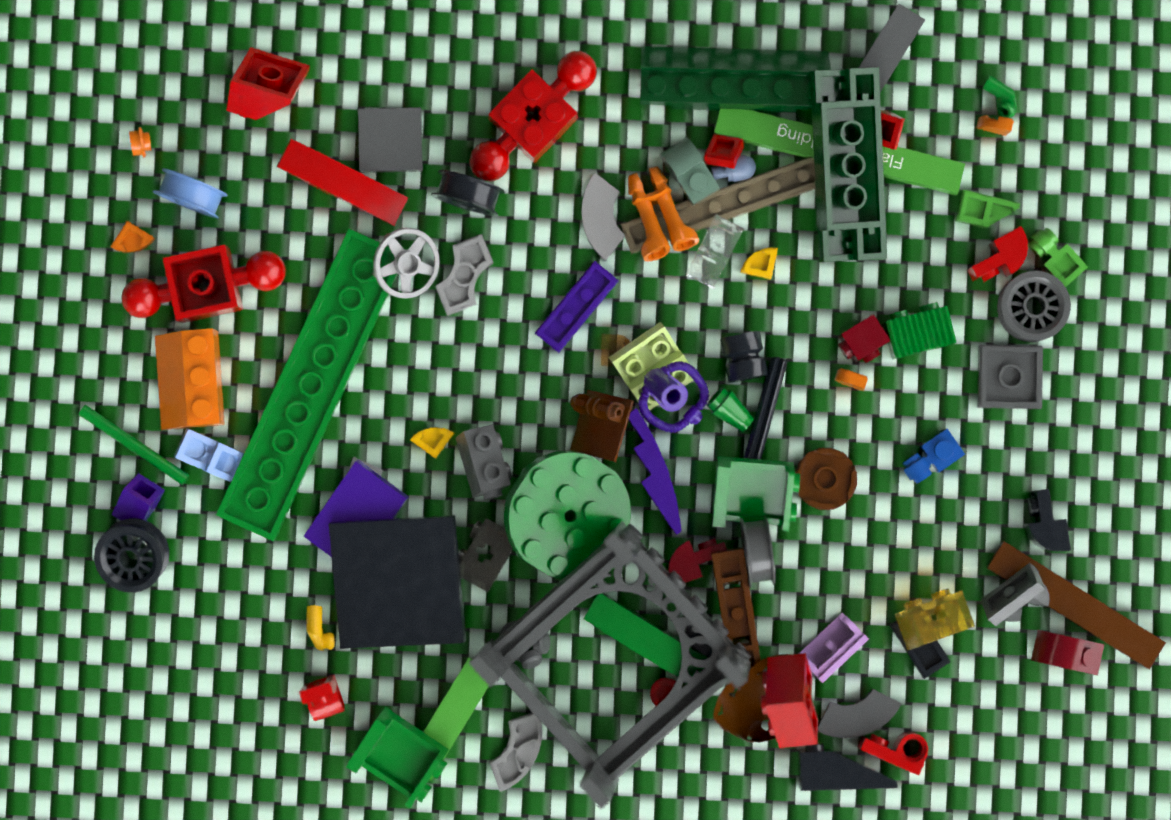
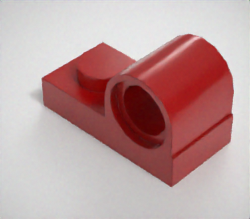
M335 674L304 684L299 691L302 704L307 703L314 721L345 712V705Z
M911 731L903 732L895 740L892 749L887 747L890 741L875 734H872L870 739L864 736L861 737L857 746L860 750L915 775H920L929 749L928 743L919 734ZM910 739H915L919 743V750L913 756H907L903 749L904 744Z

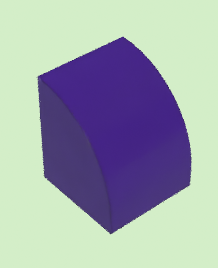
M138 473L123 489L112 515L119 520L138 518L147 521L165 490Z

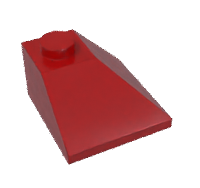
M250 47L231 79L226 111L238 114L241 117L258 120L290 105L309 72L310 65Z

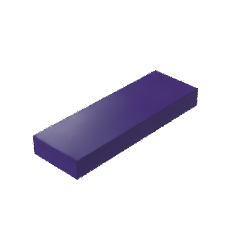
M594 261L537 329L535 334L557 353H560L619 280Z

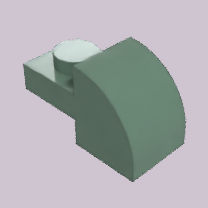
M687 137L659 154L674 180L679 183L693 206L720 190L718 183L705 165L703 157Z

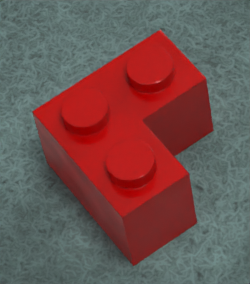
M806 653L768 657L767 671L762 672V681L766 695L761 696V708L763 714H768L769 716L768 727L770 735L776 737L779 748L817 744L818 717L811 699L812 672Z

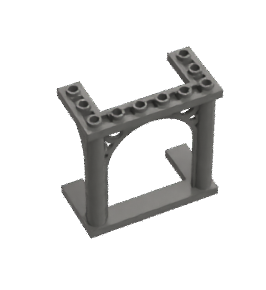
M623 521L610 532L604 543L495 641L491 638L469 662L471 667L490 688L502 678L586 770L579 786L600 809L611 801L621 775L720 688L729 683H732L737 689L740 688L748 680L751 662L748 660L751 655L739 642L735 645L726 636L729 634V631L725 625L717 618L713 621L706 614L705 611L708 608L697 595L691 597L683 588L686 586L683 579L675 571L669 573L662 565L664 562L663 557L653 547L648 550L640 541L643 536L631 523L626 525ZM630 562H633L638 567L639 576L634 584L629 585L622 578V569L624 565L627 566ZM614 568L616 582L608 584L604 581V578L611 576L609 571ZM646 574L648 575L649 583L651 585L655 583V589L652 591L647 590L643 586ZM594 584H598V587L592 588ZM604 592H630L654 602L671 619L681 642V669L678 679L669 694L604 753L598 756L514 661L582 601ZM663 592H664L665 595L667 596V597H665L664 599H662V597H663ZM674 603L676 609L674 611H669L667 609V604ZM688 625L694 626L691 630L702 635L689 637L685 632V628ZM695 643H705L712 648L713 652L706 659H698L690 654L689 648ZM690 665L704 667L701 672L696 669L693 676H690L687 668ZM683 681L687 682V684L684 687H681Z

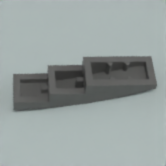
M901 4L897 5L859 68L879 67L880 92L925 22L924 18Z

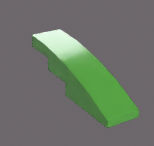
M471 657L467 659L424 730L425 734L448 748L449 751L489 687L469 664L472 660Z

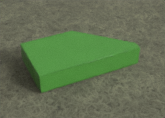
M963 190L955 222L986 229L1019 209L1020 203Z

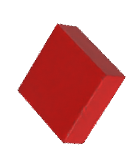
M714 134L704 154L705 164L735 169L738 158L744 149V140Z

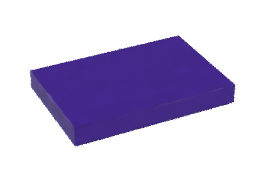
M358 459L303 537L332 557L329 523L394 519L409 496Z

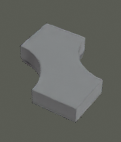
M482 234L453 245L455 256L453 269L444 281L435 286L447 316L477 305L474 295L477 279L486 268L494 264Z

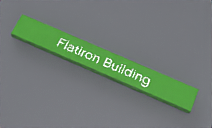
M720 109L714 134L741 138L747 144L803 158H814L813 125L753 110ZM882 146L884 178L956 196L959 193L965 163L902 147H897V150Z

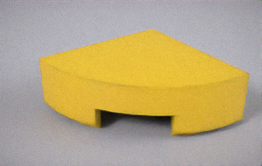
M764 248L753 253L744 262L740 273L771 280L778 248Z
M432 427L419 431L410 441L436 459L454 433L445 428Z

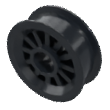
M448 170L438 171L442 177L437 193H431L432 197L471 212L487 216H498V213L494 210L499 194H505V190L465 174Z
M138 518L123 519L113 524L97 542L94 552L95 566L101 578L111 587L123 592H140L151 587L165 571L169 562V546L163 533L152 523ZM126 550L134 552L138 560L131 559L127 555Z

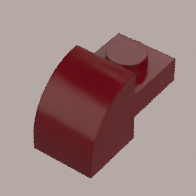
M714 538L697 544L699 550L695 552L690 540L682 543L675 549L669 559L668 572L675 571L685 583L703 577L699 564L712 560L711 552L727 550L724 542L717 544Z
M1037 630L1031 661L1098 675L1104 644Z

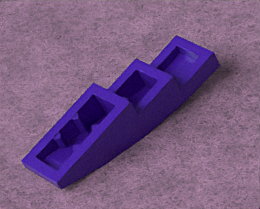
M636 408L631 411L628 421L643 442L633 450L650 474L648 478L640 483L675 535L682 532L677 498L668 468L653 434Z

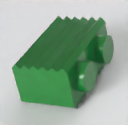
M938 302L920 306V313L908 315V311L903 310L889 314L890 320L885 321L883 327L890 339L888 346L892 360L957 343L948 307L943 306L939 308Z

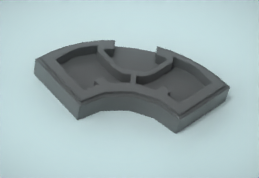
M873 688L864 699L855 704L839 705L829 702L818 723V732L838 738H853L869 734L885 725L896 714L901 703Z

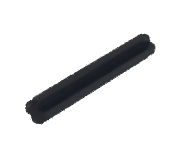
M772 357L770 359L768 375L764 381L744 458H762L787 367V360L783 358Z

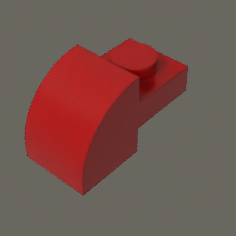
M1022 226L988 244L994 255L972 266L967 272L972 281L981 277L983 282L1000 274L999 267H1001L1006 278L1016 272L1023 265L1028 253V241Z

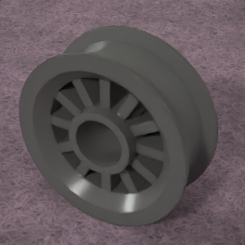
M1043 271L1025 272L1010 280L1002 289L997 302L998 318L1003 328L1014 338L1025 342H1038L1057 334L1065 326L1071 310L1070 296L1064 284L1055 276ZM1028 284H1033L1032 292ZM1040 285L1045 287L1041 293H1039ZM1020 287L1022 288L1025 295L1018 291ZM1049 291L1053 296L1046 299L1045 295ZM1013 296L1016 297V298H1017L1018 300H1020L1021 302L1012 301ZM1030 298L1036 299L1041 305L1038 315H1033L1027 310L1026 305ZM1055 300L1056 306H1049L1048 303ZM1012 307L1019 308V311L1012 313ZM1047 311L1055 312L1054 317L1047 313ZM1018 315H1022L1023 317L1018 322L1015 319V317ZM1043 318L1050 324L1046 326ZM1027 320H1029L1028 328L1023 326ZM1035 320L1038 324L1039 329H1035Z
M764 515L763 520L744 522L743 518H740L741 543L744 550L749 588H751L754 582L770 580L775 585L774 556L767 516Z

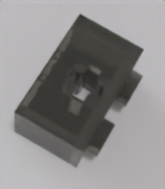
M486 518L483 523L477 521L469 537L473 539V542L468 550L462 548L459 552L460 576L463 579L489 592L513 548L507 538L505 528ZM488 544L491 546L490 553L493 555V558L491 560L485 559L482 563L478 560L480 554L476 551L478 547L485 548Z

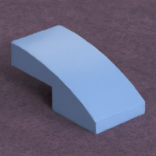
M186 428L174 457L231 482L244 453Z

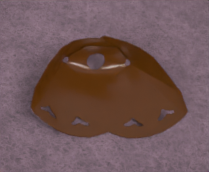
M779 654V655H774V656H770V657L785 656V655H792V654ZM768 657L759 661L750 669L748 680L737 689L734 697L729 696V693H733L736 687L729 683L720 693L714 708L713 719L723 730L748 742L760 743L776 738L770 735L769 730H764L761 727L762 722L768 720L769 716L768 714L764 715L762 712L761 696L766 695V690L763 686L762 674L757 675V673L764 671L767 667ZM721 705H723V706H722L723 714H720V715L718 716V713L721 711Z

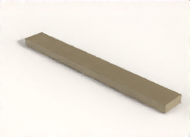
M805 158L723 187L694 206L689 200L675 205L676 210L685 225L695 231H699L815 190L814 158ZM661 210L656 211L655 214L667 241H670ZM641 217L621 224L631 255L640 252L646 240V232Z

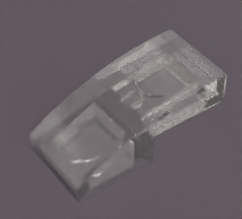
M716 214L686 275L714 289L744 228Z

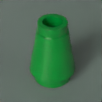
M721 387L707 403V407L711 409L710 414L739 429L741 432H744L754 420V417L750 415L733 391H727L724 387Z

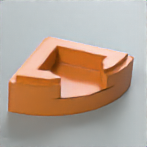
M984 115L978 118L976 128L1007 136L1012 131L1014 120L999 116L997 120Z
M126 221L110 247L119 252L134 253L147 248L155 238L129 221Z

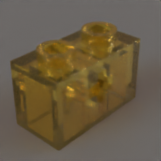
M948 588L931 594L933 601L923 604L922 599L919 598L903 604L905 610L895 614L908 650L975 627L962 590L951 594ZM935 614L937 620L932 621L931 615Z

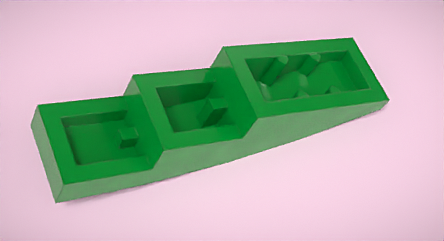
M597 594L583 619L637 654L678 677L682 663V648L679 637L662 626H657L633 609L626 608L607 594ZM691 646L689 648V652L693 657L698 659L708 658ZM690 665L687 669L690 676H693L696 669L701 672L704 667Z

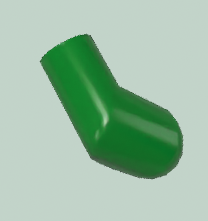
M990 75L982 89L995 96L998 116L1012 118L1017 111L1014 90Z

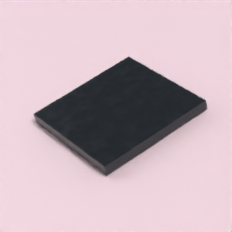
M455 515L329 523L340 649L456 644L466 641Z

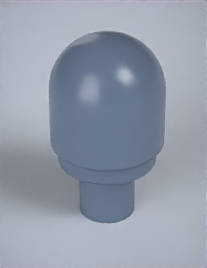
M740 155L735 169L717 166L712 167L711 170L715 180L727 177L728 182H738L751 178L755 173L756 164L750 156Z

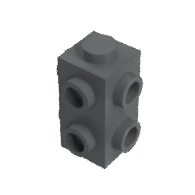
M493 424L463 431L456 437V442L472 497L483 496L484 500H490L502 496V490L511 485L512 475L509 464L503 460L501 453L503 444L500 434L495 432Z

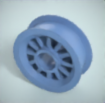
M162 168V171L166 174L159 191L153 190V193L200 214L216 219L219 218L215 213L221 198L228 196L226 193L184 174Z

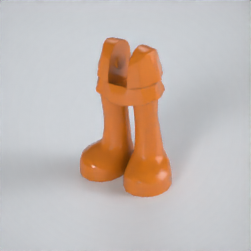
M657 166L648 168L651 183L655 189L654 192L645 194L643 183L637 172L628 176V194L632 196V205L636 206L646 232V240L641 247V254L643 260L647 262L663 258L670 251L669 243L661 229L653 205L658 204L674 251L690 249L697 245L700 240L696 231L685 225L681 220L673 203L672 189L667 185L668 179Z

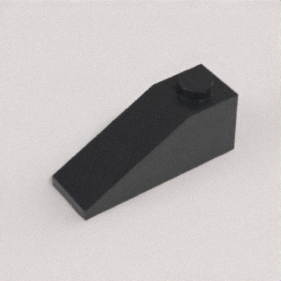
M823 743L805 745V749L797 750L798 784L801 791L897 788V781L831 749H824Z

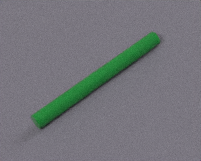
M84 405L78 414L79 416L179 484L184 485L190 475L89 406Z

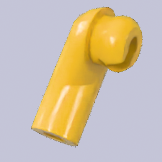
M308 606L306 632L319 651H324V649L332 650L335 647V636L331 632H323L322 606Z

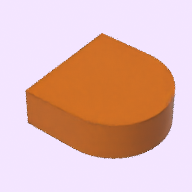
M840 368L837 370L834 380L864 392L868 378L862 374Z

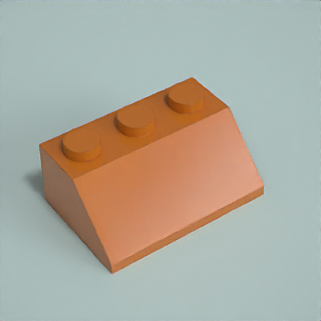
M211 328L177 331L155 336L161 430L225 425L219 332Z

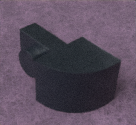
M1049 489L1031 491L1032 498H1028V510L1030 516L1035 517V523L1023 524L1026 535L1032 543L1041 549L1056 552L1070 551L1067 519L1054 520Z

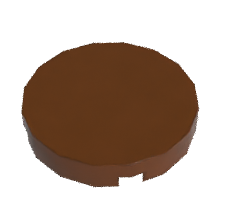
M818 448L807 453L798 462L795 473H800L799 492H797L799 497L808 506L818 510H833L844 505L853 496L857 487V471L846 454L834 448Z

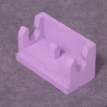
M841 613L798 654L806 653L812 674L823 683L869 639L847 616Z

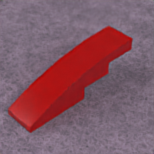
M293 139L289 140L276 166L330 196H334L392 226H395L408 200V197Z

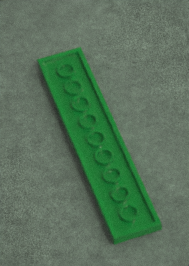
M348 229L216 516L275 542L389 294L380 287L373 275L374 255L380 242L352 229ZM386 246L383 250L380 268L395 260L389 246ZM398 273L383 277L385 283L391 289Z

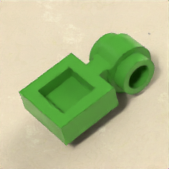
M1049 228L1039 229L1030 237L1029 249L1038 258H1041L1043 255L1049 257L1042 264L1043 268L1049 274L1058 278L1065 287L1088 268L1068 244H1065L1059 250L1057 249L1056 244L1059 242V239Z

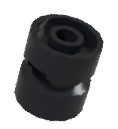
M760 331L742 333L720 339L723 357L730 360L725 365L728 383L768 375L765 358L758 355L763 349Z

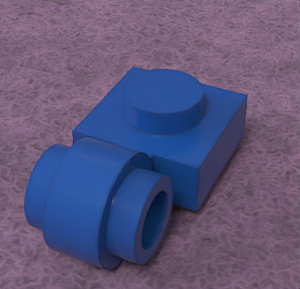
M945 429L920 446L926 455L925 457H921L919 453H916L902 463L905 467L903 471L910 481L914 480L918 484L932 474L929 469L931 464L939 473L964 456L965 453L950 431Z

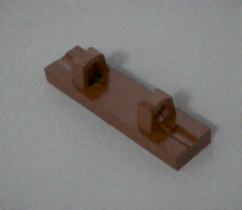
M742 547L711 552L721 621L729 631V634L726 636L735 645L738 642L742 644L749 652L751 657L748 660L751 662V669L756 663L761 661L744 550ZM728 584L740 585L739 587L724 589Z

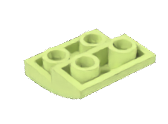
M661 322L608 357L637 401L640 399L639 396L644 386V377L648 371L678 361L689 364ZM677 370L670 373L671 376L684 386L693 381L690 375L684 371ZM649 395L647 404L650 411L658 403Z

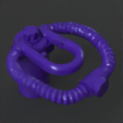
M678 361L647 372L644 377V386L639 396L638 406L641 415L647 422L662 431L676 433L686 428L689 423L696 425L702 420L701 411L707 404L710 395L708 394L707 383H705L697 369L687 364V362ZM677 370L684 371L690 375L698 386L700 399H698L695 406L692 405L683 415L684 418L677 423L669 424L657 418L649 411L647 400L649 395L652 396L666 411L674 412L681 409L687 402L688 391L670 373Z

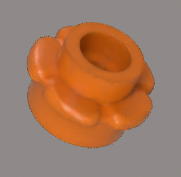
M138 127V130L129 131L133 156L142 155L145 158L146 151H152L149 132H143L142 128Z

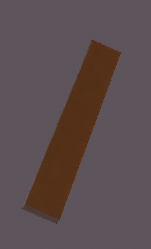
M1005 541L1001 542L986 566L988 570L1007 580L1031 563L1038 569L1042 582L1049 592L1050 601L1047 607L1150 670L1166 642Z

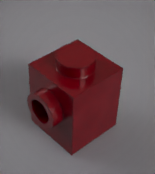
M874 314L838 336L841 340L838 344L841 352L847 360L852 358L855 363L861 359L865 364L881 355L880 347L890 342L889 337Z

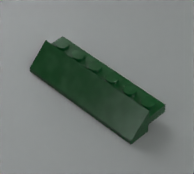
M641 46L640 105H669L671 109L720 111V109L788 113H796L797 109L812 110L810 71L831 70L829 51Z
M879 67L810 71L819 262L887 259Z

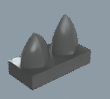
M1031 563L1027 564L981 599L987 619L994 626H997L1002 621H1020L1022 616L1021 607L1026 603L1035 606H1049L1050 601L1047 587L1042 582L1038 569Z

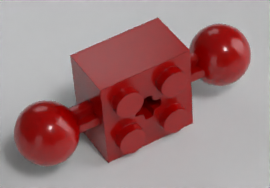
M572 51L565 54L557 66L558 78L550 86L532 69L488 114L490 122L503 134L496 142L485 141L478 144L472 150L469 163L476 177L484 181H496L502 178L509 168V154L516 147L535 164L578 119V112L563 98L570 91H583L594 83L597 76V67L589 54L582 51ZM538 111L540 120L532 119L528 122L527 113Z
M224 244L163 258L168 283L157 285L154 281L147 278L133 279L124 287L121 300L124 309L130 315L137 318L150 317L159 310L162 303L172 301L175 320L180 323H186L243 310L239 286L250 284L260 291L274 290L284 281L286 268L281 257L270 251L257 252L249 258L246 266L234 268L231 250ZM203 277L210 282L205 291L197 288V285L202 283L201 278Z

